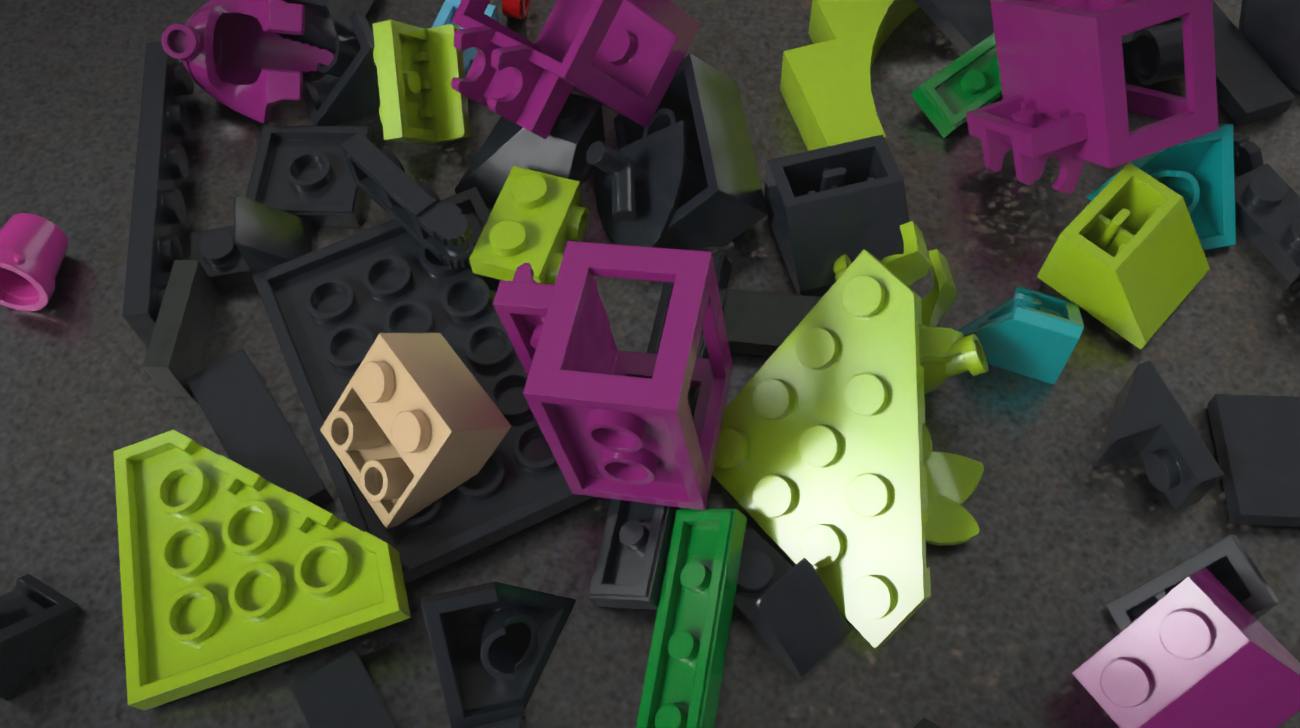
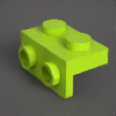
M394 20L373 23L375 45L373 57L377 67L380 95L379 115L383 125L384 140L430 145L469 138L471 131L467 97L455 91L451 86L453 77L465 78L463 51L454 47V34L460 27L446 24L425 29Z
M513 166L469 258L473 273L503 281H513L516 269L521 264L530 263L534 272V281L540 284H555L567 241L582 242L589 223V209L583 207L580 181Z

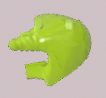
M913 221L900 225L904 241V254L887 256L881 263L908 286L925 277L929 268L931 269L934 287L921 301L922 326H919L920 366L924 367V394L940 388L952 376L970 371L973 376L988 372V363L983 347L975 334L964 337L962 332L952 328L937 326L957 297V290L947 258L938 249L927 250L923 233ZM846 254L838 258L834 263L833 271L836 281L852 264Z

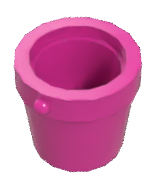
M19 213L14 214L0 230V305L15 310L36 311L41 310L48 304L55 291V280L67 252L69 242L65 233L56 224L34 214Z

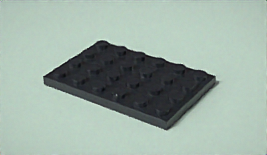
M474 187L443 199L441 202L454 203L462 210L463 215L466 214L471 224L472 234L470 236L476 244L490 216V212L479 191ZM393 219L252 276L349 524L387 542L399 551L404 583L407 584L594 496L572 494L523 395L528 377L493 305L500 280L475 274L470 265L466 266V269H451L449 265L446 266L444 261H440L429 249L427 250L402 225ZM379 333H441L512 427L478 474L397 527L385 528L320 429Z

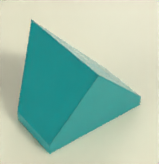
M1232 124L1219 125L1218 130L1131 162V164L1183 197L1203 250L1236 245L1234 139ZM1117 174L1090 193L1086 198L1092 201Z
M1017 285L1011 298L957 331L962 332L964 337L975 334L978 337L989 365L1054 385L1079 341L1084 325L1079 307L1072 301Z

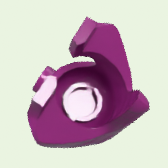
M210 0L201 8H198L184 25L172 24L168 26L161 37L164 51L169 56L182 60L183 65L194 82L206 93L232 110L261 123L270 122L271 107L285 100L302 101V71H317L316 66L318 63L328 66L334 58V54L327 49H319L317 46H310L308 43L302 44L299 41H292L288 38L284 39L277 34L303 35L305 29V5L287 3L283 0Z

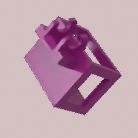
M461 0L451 21L463 28L458 29L454 34V47L461 51L475 47L477 55L466 77H453L451 86L455 91L488 107L491 111L544 139H547L571 90L589 99L601 102V105L647 128L681 61L694 40L701 23L671 0H557L536 43L533 44L484 14L490 0Z
M990 0L1003 100L966 113L969 135L981 139L984 163L987 169L1000 172L1004 155L1009 149L1013 148L1017 180L1026 185H1033L1034 180L1041 178L1047 159L1055 157L1059 163L1060 170L1052 188L1059 192L1071 194L1075 191L1085 161L1111 169L1219 129L1212 0ZM1181 16L1186 98L1126 84L1121 36ZM1128 112L1161 121L1129 132Z
M567 241L555 284H540L534 281V272L530 263L521 264L516 269L513 281L500 280L493 305L528 377L523 395L572 494L705 511L733 371L712 252ZM595 276L674 282L658 354L621 351L617 349L610 328V320L597 288ZM702 328L709 359L696 358ZM689 387L700 388L694 419L692 418L687 399Z

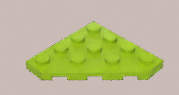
M864 249L725 408L712 475L795 564L805 557L813 565L840 612L874 648L883 646L931 597L930 567H926L925 524H929L927 466H923L922 424H925L924 367L920 366L919 326H922L921 297L874 255Z
M175 430L113 451L128 706L145 711L411 618L399 551L387 542L366 531L363 532L337 518L332 513L292 492L280 488L253 471L212 452Z

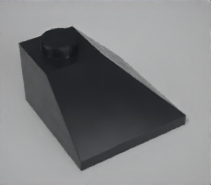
M570 93L547 139L501 116L456 186L455 193L458 194L476 187L485 205L493 209L513 166L580 181V188L582 190L594 169V166L586 160L587 150L596 141L605 144L601 102Z

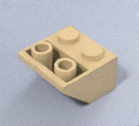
M379 333L320 431L385 528L397 527L478 474L512 426L441 333Z

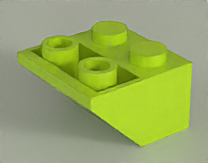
M1129 162L1063 230L1037 277L1142 350L1210 270L1183 197Z

